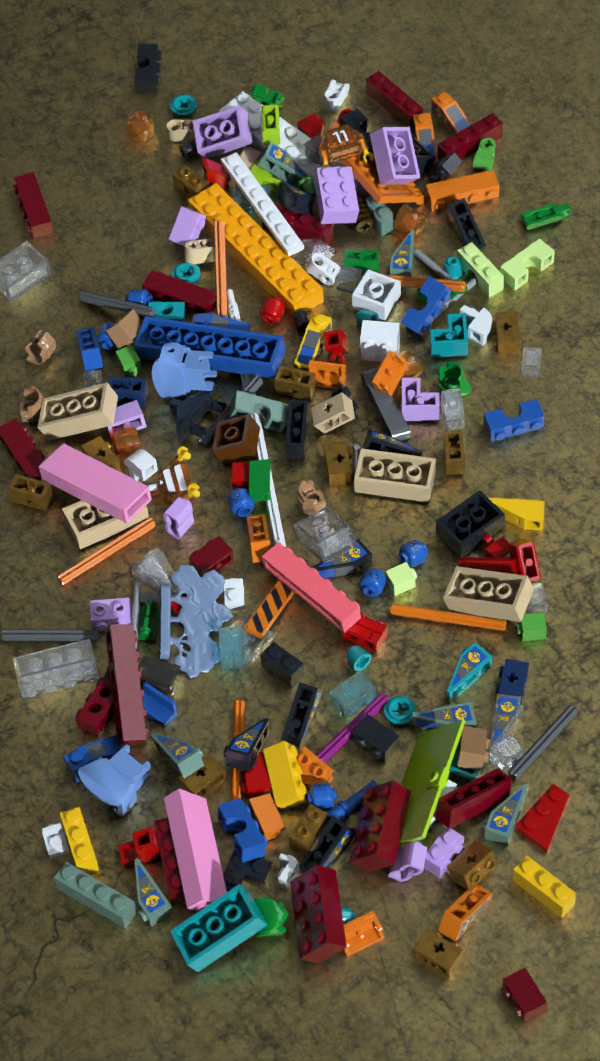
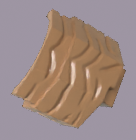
M42 329L36 330L23 348L28 354L26 360L35 365L44 363L56 349V342L48 332H44Z
M31 386V389H24V401H21L19 405L22 422H36L40 418L44 396L35 386Z
M312 479L309 481L302 480L296 494L297 504L302 513L318 516L326 512V501L322 492L315 490Z

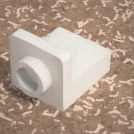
M242 578L225 579L224 598L225 605L229 609L245 608Z
M61 823L50 824L46 828L41 829L50 859L70 853Z
M281 853L279 862L282 868L278 873L280 888L287 891L290 887V881L295 879L300 872L299 862L293 856H286Z

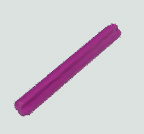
M380 693L316 756L325 763L353 737V730L367 714L373 717L385 706L389 698L384 693Z

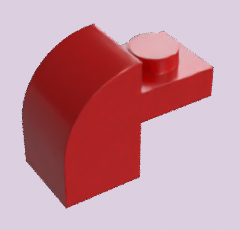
M152 827L133 832V841L118 846L121 863L124 867L135 864L134 860L137 858L147 864L157 859L160 855L157 834Z

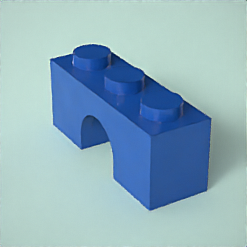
M428 276L420 289V292L427 297L426 307L420 311L409 307L400 323L424 337L430 331L433 320L439 316L444 302H447L450 298L452 290Z
M535 399L520 403L519 416L516 418L505 416L502 409L484 413V427L490 441L502 440L506 437L520 435L524 432L544 427L545 416L538 400Z
M241 798L219 804L218 820L225 833L230 831L241 832L234 835V849L241 862L244 863L265 856V848L268 845L267 839L264 834L260 833L257 821L251 817L249 806L245 805Z

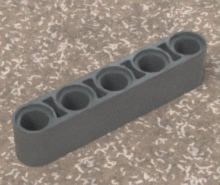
M379 367L361 372L362 383L387 435L400 441L411 438L409 427L393 395L389 396L375 390L372 384Z

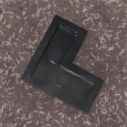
M234 850L223 874L226 891H230L239 884L243 886L246 878L266 884L273 867V862L256 858L242 863Z

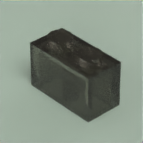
M143 656L138 668L141 669L142 673L140 687L143 688V684L147 682L164 695H175L182 678L181 666Z

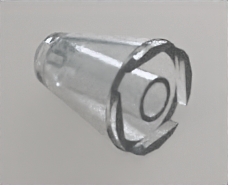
M155 548L143 556L144 560L141 564L137 561L131 573L158 594L160 593L161 583L170 584L171 596H175L179 591L172 581L171 576L174 574V571L163 550Z

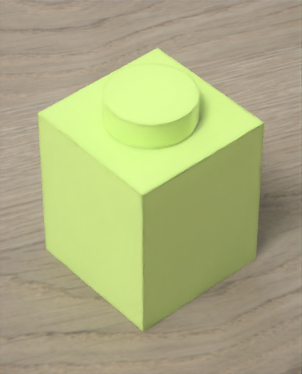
M407 562L386 571L387 584L394 596L415 587L417 575Z

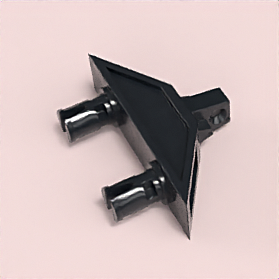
M218 385L213 386L212 391H200L186 397L184 401L172 399L169 402L170 411L177 415L176 433L179 445L190 433L199 438H203L202 434L206 435L207 428L197 424L209 410L212 409L221 414L226 409L227 403L218 401L220 399Z

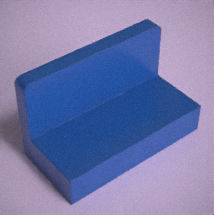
M145 682L143 684L144 698L142 704L146 709V715L166 728L178 714L176 703Z

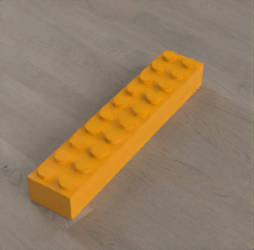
M217 183L188 199L190 209L206 215L203 228L213 238L214 222L221 220L225 223V250L272 297L277 296L283 300L282 303L286 306V311L291 316L296 310L305 309L308 312L324 302L323 288L291 256H288L283 248Z

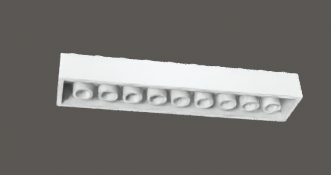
M242 92L220 109L219 112L236 106L248 112L253 142L250 146L263 152L267 147L263 145L261 106L263 105ZM280 118L281 144L278 146L289 153L308 177H315L316 169L322 168L323 165L314 163L305 155V143L311 138ZM337 158L336 163L330 165L331 167H345L339 160L340 158ZM354 178L356 195L360 198L367 191Z

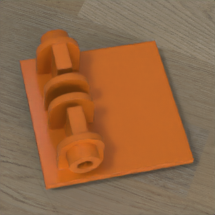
M303 746L296 758L302 770L301 779L306 787V791L309 790L312 784L330 783L333 780L332 773L334 770Z

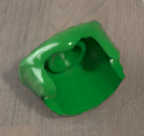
M447 362L446 366L439 367L438 386L442 390L455 397L468 395L472 391L463 368L459 364Z
M256 897L254 901L268 925L254 935L256 937L278 936L286 933L287 928L282 927L289 914L285 910L284 904L270 897Z

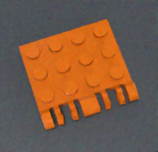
M348 154L341 156L339 159L345 167H352L354 178L361 183L364 189L373 197L374 201L379 204L415 202L417 205H422L427 201V196L419 188H415L416 184L414 182L400 185H380L375 158L371 161L365 156L367 164L362 162V154Z

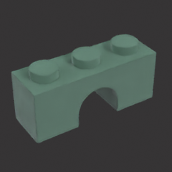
M237 390L231 399L229 419L257 413L265 421L264 428L282 433L288 422L289 404Z

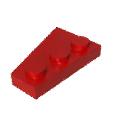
M460 557L458 560L459 567L518 575L516 558Z
M553 783L515 825V830L548 853L570 795Z

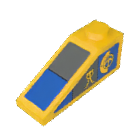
M314 313L296 356L295 367L309 371V360L317 361L325 346L324 332L332 331L331 317Z

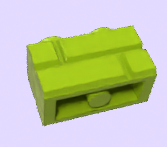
M279 105L261 106L263 145L267 146L270 141L279 145L281 144Z

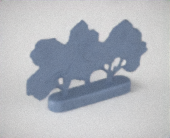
M180 565L179 570L175 571L171 576L179 591L175 596H171L170 584H160L159 660H168L170 658V646L174 644L180 653L174 658L173 667L177 671L186 672L189 678L192 679L193 677H198L200 672L208 673L214 664L219 663L224 658L219 644L209 637V633L211 631H218L223 626V622L229 621L233 615L226 605L216 602L219 595L224 592L225 579L221 574L211 570L206 572L203 577H200L194 566ZM186 593L187 596L181 597V594ZM171 601L182 605L177 617H171ZM171 622H181L184 625V633L181 637L174 638L170 635ZM184 636H188L187 640H183L182 638ZM180 642L188 644L191 650L186 651L183 649V644H180ZM182 652H184L185 654H187V656H186V657H183V656H182Z

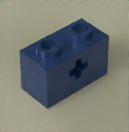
M110 376L108 384L118 395L117 405H124L137 400L140 407L146 406L148 396L146 379Z
M506 659L504 666H500L499 678L502 679L501 683H497L495 695H498V703L500 698L517 699V706L522 707L529 674L528 662Z

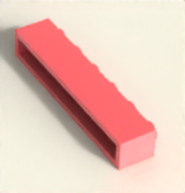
M278 542L262 556L264 567L344 633L361 619L358 603L348 599L341 589L337 590L333 587L330 580L322 578L318 571L306 565V562L301 557H296L288 546L284 547Z

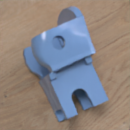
M175 342L164 344L159 359H156L152 366V379L158 394L163 399L168 400L187 396L191 390L212 391L214 382L205 381V378L217 376V370H210L209 359L213 358V351H191L189 347ZM184 353H187L185 362L183 363V355Z
M127 744L110 760L99 757L97 760L80 767L78 771L79 778L85 788L101 801L117 806L114 812L121 817L128 814L137 801L136 791L151 779V774L147 772L151 768L150 762L146 761L141 765L128 754L130 746Z

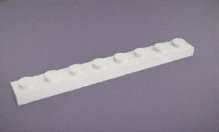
M237 152L222 158L221 164L286 254L291 256L304 250V244Z

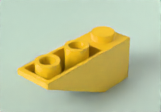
M500 497L489 498L505 514L506 521L524 530L543 531L545 501L537 499L522 500L518 498L505 499Z

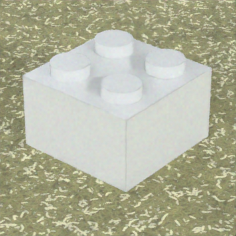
M367 270L352 294L353 309L373 311L378 313L379 319L386 320L401 295V281Z
M363 320L360 335L361 360L383 362L389 350L398 357L400 348L399 323Z

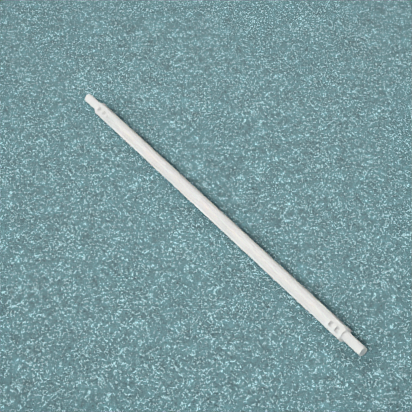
M229 289L227 290L229 318L241 321L233 290ZM240 374L243 388L251 381L252 375ZM253 413L251 415L252 418L260 426L256 452L257 460L268 459L260 415ZM270 470L271 494L269 495H271V499L266 501L274 545L279 542L285 547L286 543Z

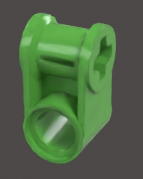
M492 138L481 140L474 157L473 168L484 171L492 169L495 157V140Z
M309 176L302 179L297 188L317 198L313 182L314 177Z

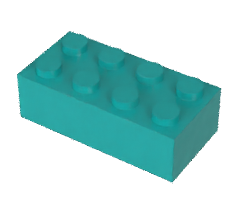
M239 884L170 932L187 965L199 972L268 924L250 891Z

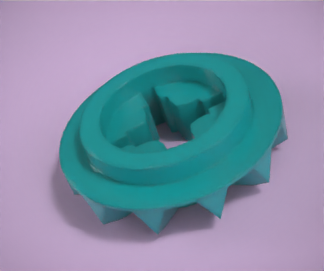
M179 95L171 101L170 107L173 114H178L179 117L182 115L187 117L188 114L193 115V112L197 111V101L190 95Z
M182 262L174 267L172 276L188 283H194L199 281L201 271L196 264Z
M395 696L389 699L384 707L387 721H391L394 725L401 724L403 726L405 723H410L412 713L416 712L415 703L405 696ZM399 705H400V708H402V711H403V715H402V716H400L399 713L397 712V711H398V708H399Z

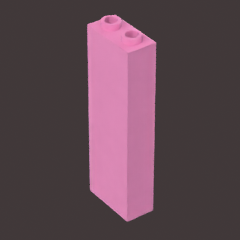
M64 443L39 466L42 480L125 523H128L152 500L149 486Z
M177 789L164 797L187 908L199 912L227 893L206 798Z

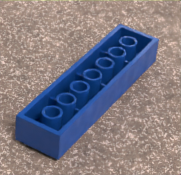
M145 316L134 344L137 355L141 359L155 361L159 359L164 344L175 342L189 347L191 351H213V358L209 359L210 369L252 376L257 375L275 379L286 352L283 336ZM184 353L183 355V363L185 362L187 353Z

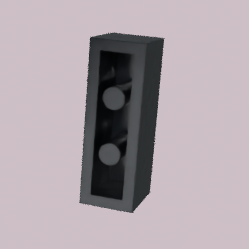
M289 400L285 445L286 458L305 459L308 400Z

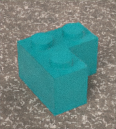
M466 313L447 314V329H430L431 357L468 356Z

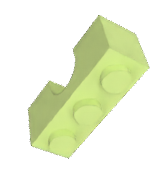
M541 239L529 244L526 249L518 252L512 259L501 265L500 272L504 276V282L516 290L528 281V269L526 267L533 266L540 271L544 270L554 262L555 251Z
M472 242L457 250V258L461 262L462 270L467 275L474 272L478 279V287L488 298L503 290L504 276Z

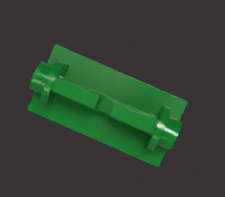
M259 83L253 85V93H248L249 96H252L259 103L264 101L267 105L284 107V105L280 104L284 100L281 92L270 89L268 95L269 88Z
M147 600L142 605L138 627L139 640H156L159 606H156L153 600Z

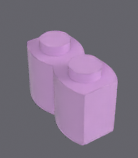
M178 497L163 514L167 533L178 540L194 523L192 504L189 500Z
M418 841L407 843L404 847H399L395 865L390 866L388 877L402 882L409 880L412 876L421 874L424 869L427 847Z

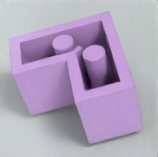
M402 378V415L405 421H439V392L421 393L420 378Z

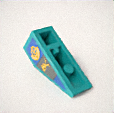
M476 642L471 646H467L461 653L447 690V701L449 703L492 667V656Z

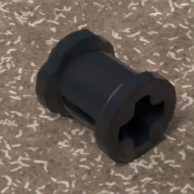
M192 139V142L179 146L180 153L185 160L189 156L198 153L196 139Z
M305 309L296 310L292 314V319L296 321V329L299 333H305L310 322L308 321V313Z

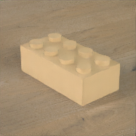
M103 383L43 398L38 429L48 440H53L111 426L114 424L118 395L108 383Z
M361 449L354 477L355 492L430 502L436 473V459Z
M83 500L62 509L64 521L79 549L138 525L149 518L147 506L128 523L105 513Z
M456 566L443 599L450 612L521 622L534 588L528 576Z

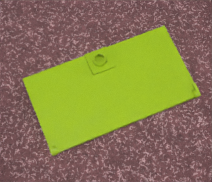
M462 719L427 732L419 733L401 784L411 790L399 846L426 837L441 791L448 783L449 768L465 725V720Z

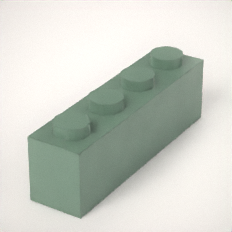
M65 862L54 877L58 890L123 928L127 927L137 913L133 900L68 862Z

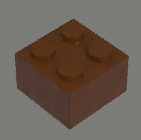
M250 414L217 422L212 452L222 464L256 457L260 426Z

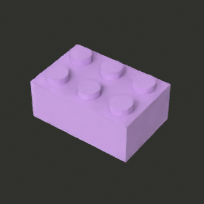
M240 106L193 121L197 152L205 158L253 144L248 112Z
M382 127L370 134L380 185L409 184L420 178L410 127Z
M352 167L317 168L314 184L321 224L356 223L359 207Z

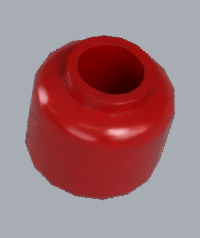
M277 296L266 298L259 311L261 319L269 324L280 322L286 310V306L282 303L283 300Z

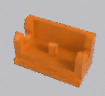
M388 351L372 381L375 390L392 396L408 367V363H406L402 356L398 358L394 352Z
M309 360V372L316 375V388L333 390L340 387L338 382L343 386L345 385V364Z
M270 793L249 799L248 806L251 817L257 821L260 833L265 835L267 841L280 837V832L285 830V825Z
M374 911L344 924L347 948L343 949L346 956L384 939L383 928Z

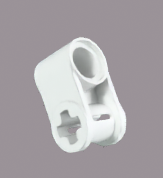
M331 80L325 92V108L328 111L335 112L340 109L349 92L350 86L348 83L342 84L336 82V80Z
M315 253L305 263L306 271L328 286H332L335 283V277L341 272V267L322 253Z

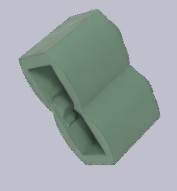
M373 197L367 198V209L375 220L376 232L380 236L392 233V211L386 207V203L379 204L374 201Z

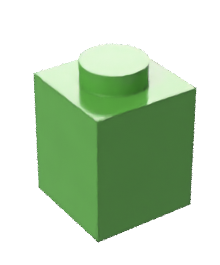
M133 345L116 351L117 362L125 377L134 376L142 372L141 361Z
M544 612L524 614L522 621L517 623V633L521 634L522 642L546 639L547 628Z

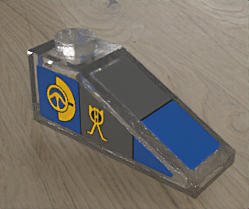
M497 694L489 745L490 757L496 754L517 727L519 717L524 715L525 705H521V697Z

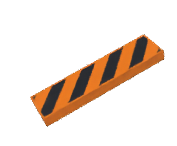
M279 580L248 621L244 631L262 639L295 592Z

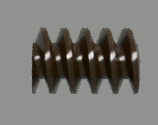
M357 196L359 213L356 223H351L356 232L363 233L374 227L375 220L369 213L364 201Z

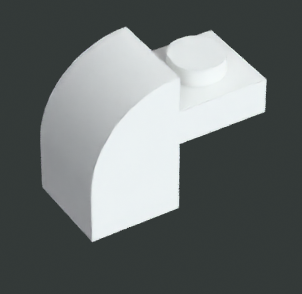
M464 305L460 309V313H466V322L469 325L468 339L484 346L492 333V316L485 308L478 312L474 308Z
M138 449L124 460V465L129 468L130 477L137 481H145L158 471L156 459L143 449Z

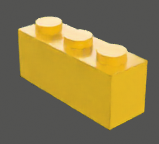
M282 741L263 749L276 806L287 810L307 802L305 795L307 791L302 783V770L297 762L296 757L298 753L295 746Z
M80 807L61 812L62 824L76 868L87 874L99 871Z
M526 855L513 869V881L560 918H563L575 905L576 892Z

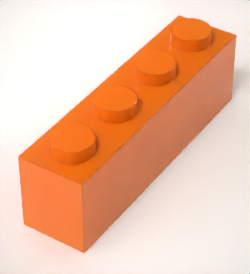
M494 170L426 184L427 201L432 212L445 209L448 204L462 198L466 199L467 204L499 197V183Z

